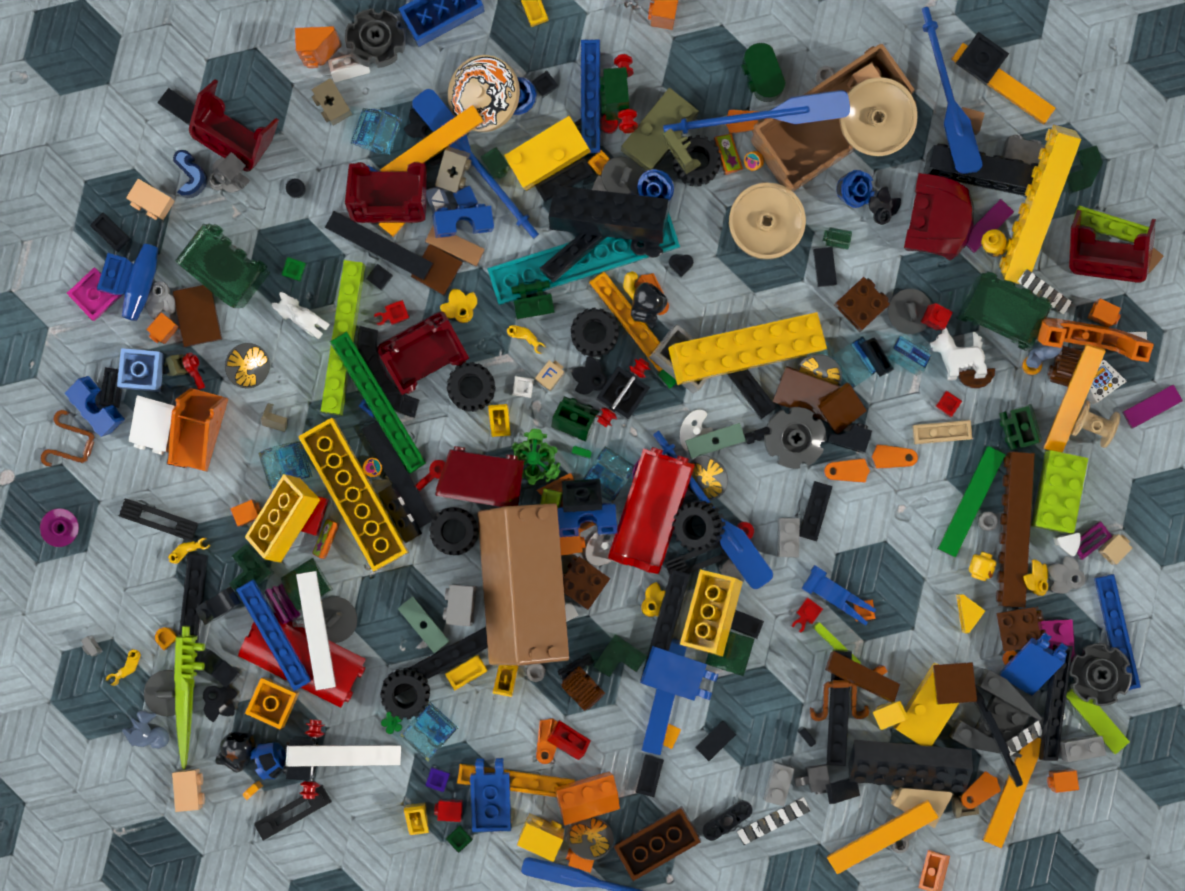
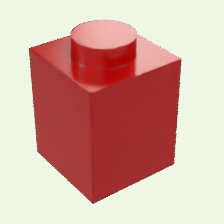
M937 303L928 305L921 323L936 331L946 328L953 312Z
M440 799L438 804L435 803L434 815H438L437 821L461 822L463 800Z

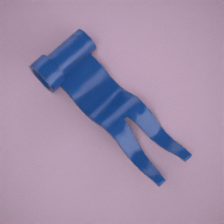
M814 565L811 569L812 573L802 586V589L809 594L815 592L859 622L867 625L868 622L845 601L847 600L874 613L877 609L827 578V572Z

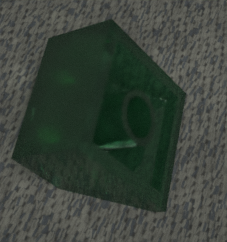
M311 558L280 578L288 597L297 611H301L302 606L296 574L316 571L321 598L333 591L314 558Z
M730 631L723 657L708 653L705 664L744 676L755 639Z

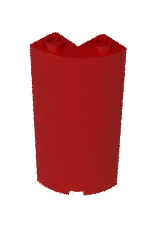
M652 447L651 450L643 448L608 559L620 564L634 566L649 573L659 574L673 533L672 530H674L672 522L676 521L674 516L678 514V510L682 506L695 465L689 463V459L678 455L677 458L662 454L663 450Z
M274 613L312 680L300 688L342 708L345 702L349 703L354 693L351 691L357 677L361 678L366 670V667H364L366 659L328 640L336 687L316 690L306 629L292 621L282 624L277 614ZM253 622L238 656L288 681L258 627Z

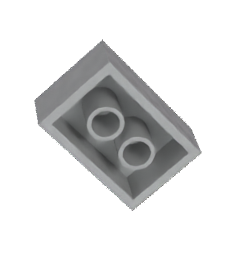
M675 325L649 358L676 379L668 348L673 344L694 340V338L679 325ZM707 379L682 385L691 393H695L701 389Z
M452 584L449 588H446L445 600H448V607L444 608L443 620H446V624L473 625L477 586Z

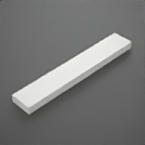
M317 572L296 574L316 690L336 687Z
M401 745L287 746L286 766L400 765Z

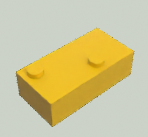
M567 116L504 156L520 184L527 191L591 151L572 118Z
M283 474L245 538L264 559L281 563L320 499L301 478Z
M700 570L680 645L723 657L742 581L734 577Z
M937 663L932 664L904 708L909 719L892 727L921 746L933 745L959 704L937 705L933 665H939Z
M529 813L520 832L517 846L554 862L563 842L564 828L557 821L552 820L548 822Z

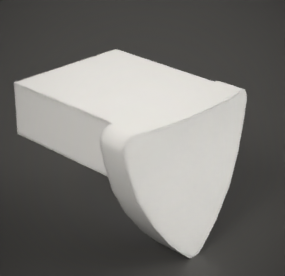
M1080 533L1053 538L1055 545H1059L1070 556L1076 555L1080 546Z

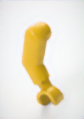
M511 325L507 328V334L510 337L525 339L530 345L534 346L536 353L542 354L538 351L539 345L546 348L545 344L537 341L536 336L530 329Z
M201 538L198 542L191 541L180 544L169 554V562L177 564L188 552L196 551L198 548H210V545L206 547L202 545L203 540L207 538Z
M135 649L130 650L125 666L119 669L116 674H109L106 677V681L110 680L111 677H115L116 679L111 685L116 686L120 678H125L133 673L140 660V652Z

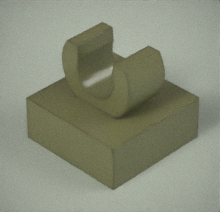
M184 354L172 355L166 358L167 362L164 363V366L169 367L170 372L167 373L168 376L185 375L188 373L182 361Z

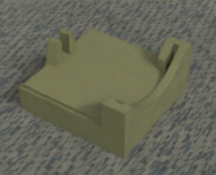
M672 129L663 133L666 145L686 174L701 165L700 161L692 159L686 150L691 142L682 144V142L688 139L687 136L682 138L680 132L675 134Z

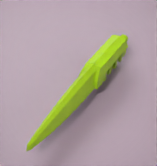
M182 626V635L176 636L175 715L181 767L184 770L187 765L191 735L194 677L197 674L195 670H204L205 667L203 662H195V657H197L195 650L204 651L205 643H195L197 636L190 635V626Z

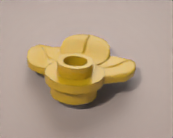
M452 289L449 293V302L440 305V309L445 312L447 318H456L460 323H467L473 317V309L477 305V297L474 292L465 296L461 290ZM462 311H466L465 315H460Z
M1032 559V574L1024 575V582L1033 594L1044 596L1048 590V568L1045 563L1041 564L1040 561Z
M658 582L651 584L646 589L645 600L641 604L643 614L648 617H658L665 590L661 591ZM653 604L654 610H650L648 605Z

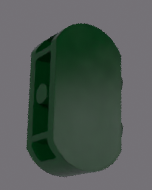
M766 43L751 45L746 50L743 64L741 65L744 76L747 75L750 81L748 82L749 90L751 93L754 92L755 97L760 101H775L781 96L786 82L774 50Z

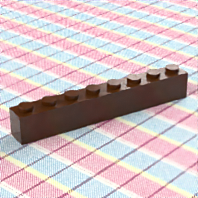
M1009 452L1004 457L1006 475L1003 476L1005 494L1002 495L1001 500L1002 506H1004V513L1000 517L1003 533L1001 532L999 535V543L1002 544V550L998 554V563H1001L1000 571L997 572L999 590L996 591V602H998V606L1026 608L1027 586L1023 576L1028 574L1035 453Z

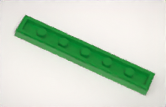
M990 446L986 447L937 548L938 550L952 557L957 556L1006 454Z

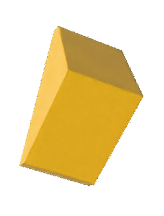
M508 404L488 405L492 437L510 436Z
M957 594L962 633H970L985 610L964 594Z
M498 666L493 694L513 696L518 666Z
M901 701L881 704L873 711V715L881 730L909 719Z
M426 802L406 805L404 807V814L409 835L429 833Z

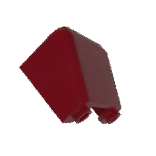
M362 162L349 163L345 205L351 220L358 223H419L425 221V163L413 162L407 166V171L371 172L370 168Z
M443 311L433 314L377 346L383 363L402 395L412 393L416 389L418 380L450 363L451 365L461 366L469 359Z
M454 446V449H450L436 487L435 496L500 507L518 506L524 460H518V456L506 454V458L469 453L465 451V447Z

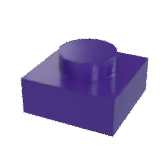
M431 767L425 786L444 792L450 773Z

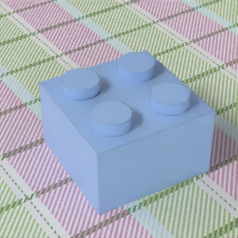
M121 348L117 387L161 392L165 354L158 351Z

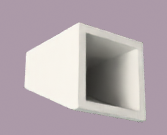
M137 395L129 442L134 443L133 447L145 450V447L153 448V453L161 455L164 452L169 453L171 413L176 406Z

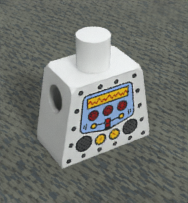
M1102 360L1087 394L1092 404L1098 403L1124 384L1126 380L1105 360Z

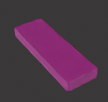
M1000 199L973 226L966 246L975 253L982 246L981 240L983 235L989 230L998 229L1014 211Z
M1173 384L1122 413L1130 428L1133 429L1183 400Z

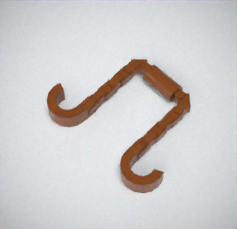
M57 411L53 420L57 426L89 437L83 451V457L71 456L67 453L48 449L41 454V462L45 466L52 467V463L47 461L49 454L62 456L63 458L81 463L88 461V456L90 457L95 439L93 432L62 424L59 418L63 414L68 415L70 413L68 411Z
M846 680L827 681L823 685V711L821 713H815L814 708L810 707L811 718L815 721H822L828 715L829 688L852 687L851 711L853 717L864 719L869 715L868 705L864 706V710L856 711L857 685Z

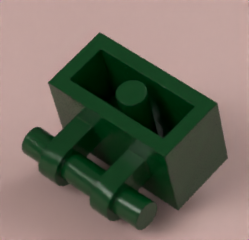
M535 280V283H519V286L511 287L512 294L520 293L521 296L520 299L513 300L517 319L555 313L551 293L543 294V289L550 288L549 280ZM537 290L538 295L526 296V292Z
M564 396L552 417L551 427L586 442L593 429L595 418H597L596 415H599L600 411L594 409L589 404L586 406L577 402L578 400L573 397L570 399Z
M1032 404L1010 410L1012 418H1008L1006 411L999 413L1001 419L999 421L1000 426H1003L1006 436L1004 437L1005 443H1008L1010 450L1017 448L1016 440H1019L1021 448L1042 441ZM1013 423H1014L1015 430H1016V433H1017V434H1014V435H1013V432H1012V429H1011V426H1010V424H1013Z

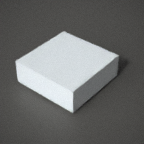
M515 376L512 396L531 398L534 379Z

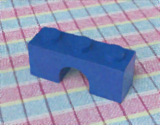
M476 204L473 208L458 206L455 207V210L439 208L432 215L435 238L455 236L457 233L456 222L460 220L470 223L473 234L492 232L494 229L491 206H486L485 204Z
M90 376L79 378L65 392V395L69 398L70 403L75 405L80 411L81 416L90 423L95 433L100 435V437L111 434L125 418L114 405L99 409L95 403V397L101 391Z
M603 503L602 510L563 512V507L557 508L560 537L579 536V527L584 522L596 524L598 535L617 534L615 504Z

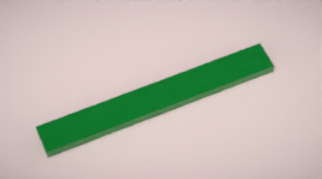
M347 331L331 340L330 344L409 474L425 465L424 458Z

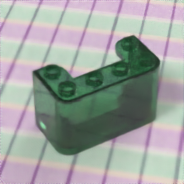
M210 223L202 224L175 261L224 303L232 308H244L271 272L266 269L268 266L260 260L248 259L246 257L247 253L239 247L236 249L231 245L232 241L223 234L224 230L220 226Z
M987 271V273L980 274L975 279L957 319L965 323L968 320L973 322L974 325L979 324L1010 339L1012 343L1018 342V348L1024 351L1033 348L1042 320L1047 318L1051 310L1050 300L1042 296L1038 298L1032 295L1033 292L1028 289H1019L1015 287L1013 282L1002 281L992 272Z

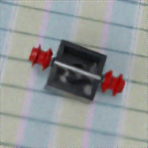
M634 359L636 365L630 366L632 374L618 366L597 396L596 400L608 407V409L601 408L603 412L601 416L596 415L598 418L597 422L605 428L608 425L612 427L610 423L612 419L617 420L615 413L628 421L648 393L650 387L638 380V377H646L644 374L646 370H651L648 367L650 364L644 359Z
M310 719V723H306L309 726V730L305 732L310 737L295 736L291 738L290 742L286 743L285 753L287 746L318 745V737L325 734L321 731V727L325 726V724H322V720ZM286 762L284 763L286 779L305 780L300 783L304 790L299 792V794L303 795L305 799H315V796L319 795L315 792V789L320 786L314 781L316 766H286Z

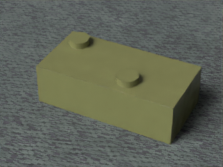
M668 88L641 121L638 128L622 144L621 151L645 171L655 169L670 151L665 143L663 125L681 123L683 118H686L687 122L695 121L699 111L671 88ZM674 131L675 134L680 132L683 135L682 131Z

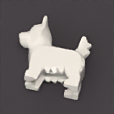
M280 292L281 301L279 303H272V307L285 320L291 318L297 326L310 336L319 339L323 333L315 328V325L326 330L330 324L309 309L299 306L297 299Z
M947 328L942 330V334L938 335L934 342L930 343L932 351L940 352L948 372L947 380H956L957 376H959V371H967L971 367L976 371L975 378H985L987 375V367L984 363L985 354L981 349L983 344L981 342L982 337L978 336L976 332H973V346L956 347Z

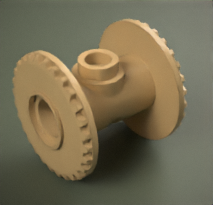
M1085 400L1071 435L1076 436L1081 428L1102 436L1100 446L1106 448L1117 431L1120 413L1114 412L1108 420L1089 412L1090 401Z

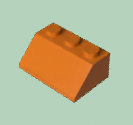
M334 26L295 28L296 52L307 68H318V66L324 65L341 47V41Z
M610 771L554 787L564 826L620 809L618 791L614 776Z

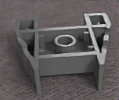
M984 669L976 686L992 694L986 708L991 712L1005 742L1021 732L1029 716L1039 721L1042 720L1041 716L1007 679L991 670ZM982 715L975 728L958 719L956 720L948 737L969 748L1000 754ZM1017 752L1011 755L1019 758L1022 757V755Z

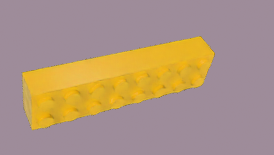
M1053 124L1052 129H1048L1045 140L1047 143L1045 148L1040 150L1038 157L1040 162L1033 169L1032 184H1028L1025 196L1027 197L1025 203L1020 205L1018 214H1020L1019 219L1014 222L1012 227L1013 236L1011 239H1008L1005 248L1007 250L1006 255L1001 257L999 263L1004 280L1020 284L1017 281L1025 270L1028 269L1032 272L1081 142V138L1075 130Z
M818 312L676 343L668 348L677 385L817 354L827 349Z
M330 418L298 436L371 569L377 571L408 554V549L336 420Z

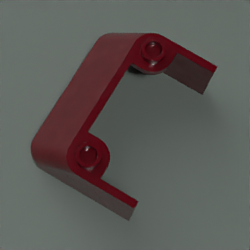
M214 79L198 93L189 125V133L193 139L221 157L226 158L232 152L246 165L243 171L249 172L257 165L271 144L279 119L275 118L269 125L259 127L253 133L224 114L225 104L222 99L215 95L218 80Z
M1077 210L1071 225L1070 270L1077 275L1135 283L1144 282L1149 272L1153 252L1156 219L1151 220L1147 234L1137 235L1134 245L1096 240V233L1091 227L1081 226V210Z

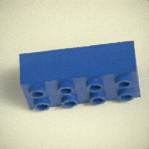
M413 0L398 8L418 47L485 12L481 0Z

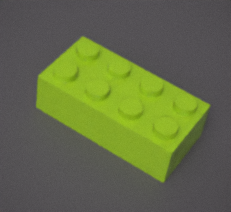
M1052 450L1045 452L1031 527L1074 534L1089 458Z

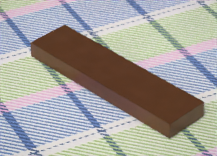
M835 651L830 653L825 668L826 671L891 703L895 702L900 687L899 683Z

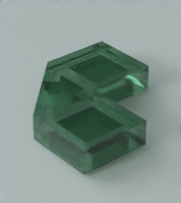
M1097 145L1077 152L1083 169L1070 173L1067 176L1071 194L1092 186L1103 164Z

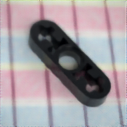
M746 800L738 801L707 822L702 829L704 837L707 840L714 841L749 818L753 811L751 804ZM740 805L748 806V813L744 814L742 812L737 816L740 819L736 820L735 815L731 811L735 810V813L740 811ZM725 815H730L733 818V822L729 826H725L722 823V818ZM718 820L724 830L720 831V828L714 831V836L711 834L707 835V828H715L717 826L715 822Z

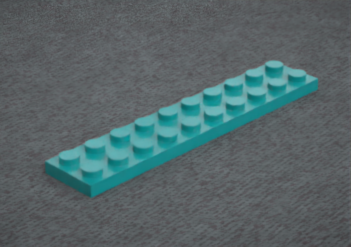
M669 213L663 244H659L664 253L680 248ZM606 237L554 283L540 272V267L568 243L487 268L498 304L502 305L521 298L520 293L512 294L511 289L513 286H519V283L530 284L535 283V280H549L550 288L543 289V291L650 257L645 254H634L630 248L632 240ZM637 243V246L641 248L643 244ZM537 290L526 292L527 297L537 294Z

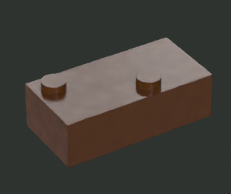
M680 806L616 843L614 849L632 881H635L701 843V838L683 806Z

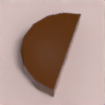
M995 368L987 369L985 378H975V370H962V372L959 371L958 379L968 388L979 389L991 382L995 376Z

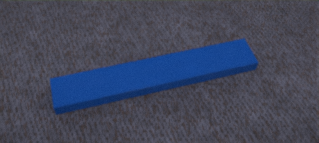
M600 39L581 40V135L588 145L590 153H600Z
M1111 574L1094 578L1110 649L1111 647L1119 649L1130 663L1126 667V671L1132 673L1129 690L1141 688L1115 575Z
M253 579L237 588L236 591L293 691L311 682L310 676L255 580Z
M672 638L669 651L685 656L687 647L680 645L681 640ZM656 689L641 751L661 755L675 697L674 694Z

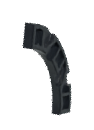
M359 326L357 349L394 410L415 418L420 400L407 394L402 395L399 389L389 381L380 365L377 353L379 331Z
M976 687L977 702L974 703L997 745L1011 779L1016 787L1023 785V781L1017 766L1012 761L1009 748L991 712L986 708L985 701Z

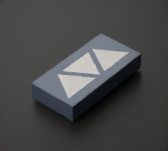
M435 187L426 191V198L433 214L439 208L452 210L443 188Z

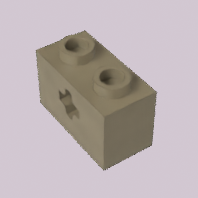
M331 78L311 89L314 93L311 97L316 106L321 105L324 111L321 114L326 122L330 121L334 126L353 115ZM331 100L333 105L330 106L327 101Z
M450 146L446 148L435 186L455 193L460 188L463 189L466 183L464 174L465 171L469 170L472 161L469 159L470 153ZM453 167H456V169H455V171H457L456 174L453 173V172H454V170L452 169Z

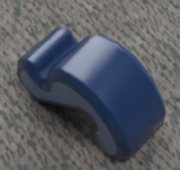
M178 150L173 156V162L190 180L177 193L184 198H194L202 193L206 187L207 175L199 165L192 163L195 161V158L188 151Z

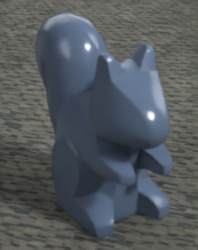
M1037 341L1032 344L1033 349L1028 353L1026 365L1037 369L1045 360L1056 357L1062 348L1046 346Z
M141 710L137 713L139 721L132 718L133 727L122 729L132 747L151 745L152 748L160 749L168 744L169 733L165 728L156 727L151 729L148 725L156 717V713L151 714Z

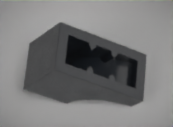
M857 423V426H851L850 431L845 434L828 435L826 443L864 454L866 453L872 430H869L867 425Z
M229 587L196 608V611L204 625H207L224 616L241 602L232 587Z
M211 650L200 661L205 664L204 671L227 690L240 676V673Z

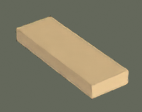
M971 420L912 426L914 445L972 439Z

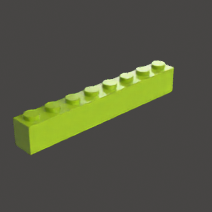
M344 260L332 340L347 331L354 343L366 267L362 262ZM332 345L329 353L321 412L343 416L349 374Z

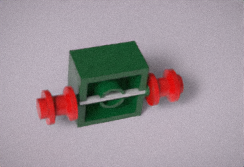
M620 54L614 59V65L618 66V68L603 69V76H600L602 114H606V121L622 120L619 124V130L624 133H633L638 128V123L634 121V118L637 117V112L629 109L627 78L634 74L633 69L629 67L633 63V59L627 54Z

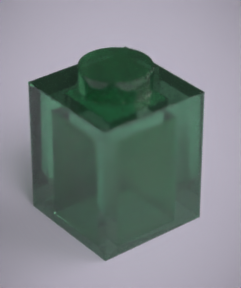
M497 147L481 156V161L494 179H501L508 174L507 171L510 170L509 165Z

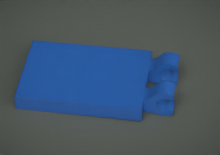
M1043 633L1038 640L1031 638L1000 671L999 675L1033 696L1065 663V656L1067 655L1065 651L1068 649V646L1060 643L1054 651L1048 648L1050 645L1048 641L1052 636L1047 633Z
M652 646L640 683L695 701L696 696L710 700L712 693L699 688L703 677L716 682L719 674L705 670L707 664Z
M484 758L476 759V773L470 774L472 832L511 831L510 772H504V758H496L495 773H484Z

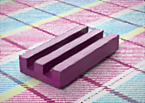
M1101 521L1080 536L1081 542L1099 527L1101 528L1099 532L1079 546L1076 554H1078L1081 560L1113 537ZM1105 533L1106 536L1084 553L1081 552L1082 549Z
M283 583L279 584V586H273L272 589L268 588L265 590L264 593L282 624L298 619L301 616ZM273 593H275L277 599L279 600V604H278V602L276 601V599H275ZM282 609H284V611H285V613L287 614L288 618H286V616L284 615Z

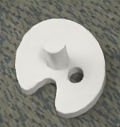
M704 410L691 412L681 425L680 443L687 453L689 452L685 440L713 432L711 427H702V422L707 417V413ZM693 420L697 421L696 426H692L691 423Z
M597 531L590 538L585 553L590 564L601 566L613 561L608 559V555L615 534H609L611 536L610 539L605 540L604 536L606 534L598 535Z

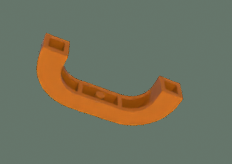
M1057 318L1043 319L1037 338L1043 345L1062 348L1063 342L1086 345L1087 343L1118 352L1131 360L1149 362L1154 346L1152 342L1128 332Z

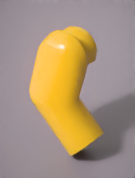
M634 271L626 273L623 283L624 290L632 300L636 290L634 287L635 281L638 279V275Z

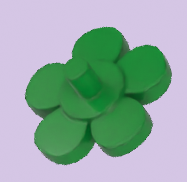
M390 712L386 714L387 719H382L381 725L387 727L386 733L393 734L394 730L397 732L402 730V725L399 724L402 720L398 716L394 718Z

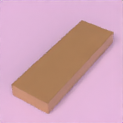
M434 225L425 240L426 243L476 267L485 251L484 248L456 235L435 238Z

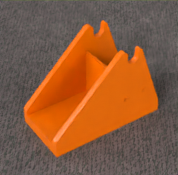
M193 388L188 389L176 398V407L171 413L169 462L205 472L208 471L228 398Z

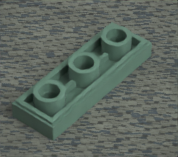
M740 423L685 440L692 459L746 440ZM713 438H716L718 440L717 444H713Z
M413 596L398 608L433 653H436L449 642V639ZM422 621L427 623L426 628L421 627Z

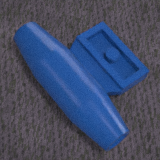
M143 244L134 264L127 258L107 253L97 290L115 296L124 294L122 317L128 320L137 321L147 302L156 273L159 248L153 245Z

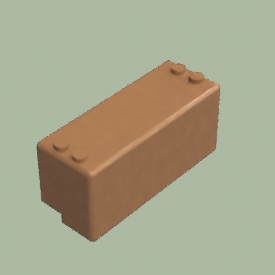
M879 44L876 47H870L864 52V55L804 95L844 90L848 93L850 88L847 84L851 76L870 63L874 67L877 66L882 74L881 78L897 81L911 95L915 89L885 46ZM768 118L755 124L752 130L751 143L762 154L764 162L779 184L792 192L856 150L843 136L839 118L801 124H792Z
M557 504L506 506L479 511L478 526L489 663L491 665L520 666L568 661L569 650Z

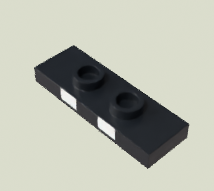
M395 483L378 493L405 543L422 534Z

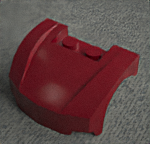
M918 173L915 188L916 196L904 248L906 251L927 252L952 260L965 248L973 229L974 203L970 191L957 181L941 176Z

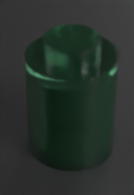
M829 227L828 230H824L822 241H825V246L848 250L852 231Z

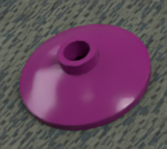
M53 509L46 513L41 520V536L51 546H67L78 535V520L72 512L66 509ZM61 524L64 525V530L62 532L58 529L59 525Z

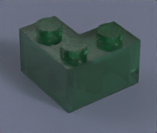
M245 544L231 556L242 568L243 572L231 581L229 585L238 594L237 588L253 579L259 587L275 572L251 544Z
M614 634L593 666L608 677L611 676L620 661L637 672L647 658V655L617 634Z

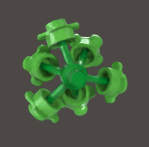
M531 429L530 432H525L524 436L528 437L527 441L512 445L514 455L518 456V460H524V465L530 464L523 470L522 477L526 478L530 485H534L537 480L543 479L544 476L547 477L545 479L546 482H549L550 479H556L560 473L558 469L560 463L554 464V457L558 452L557 447L550 446L546 442L543 443V438H547V434H543L540 429ZM541 444V448L538 450L537 453L536 447L537 445ZM537 464L544 468L543 472H540V468L536 466Z

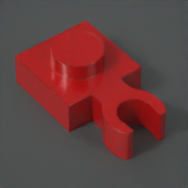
M403 300L385 306L387 311L385 313L378 312L374 314L375 318L378 316L383 317L382 322L377 323L378 326L384 325L388 320L394 325L410 319Z
M807 597L796 612L800 616L799 619L795 620L791 626L794 627L796 623H800L801 629L798 632H803L806 622L813 624L823 608Z

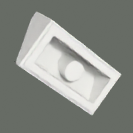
M351 54L328 60L334 82L370 73L369 67L356 62L351 57Z

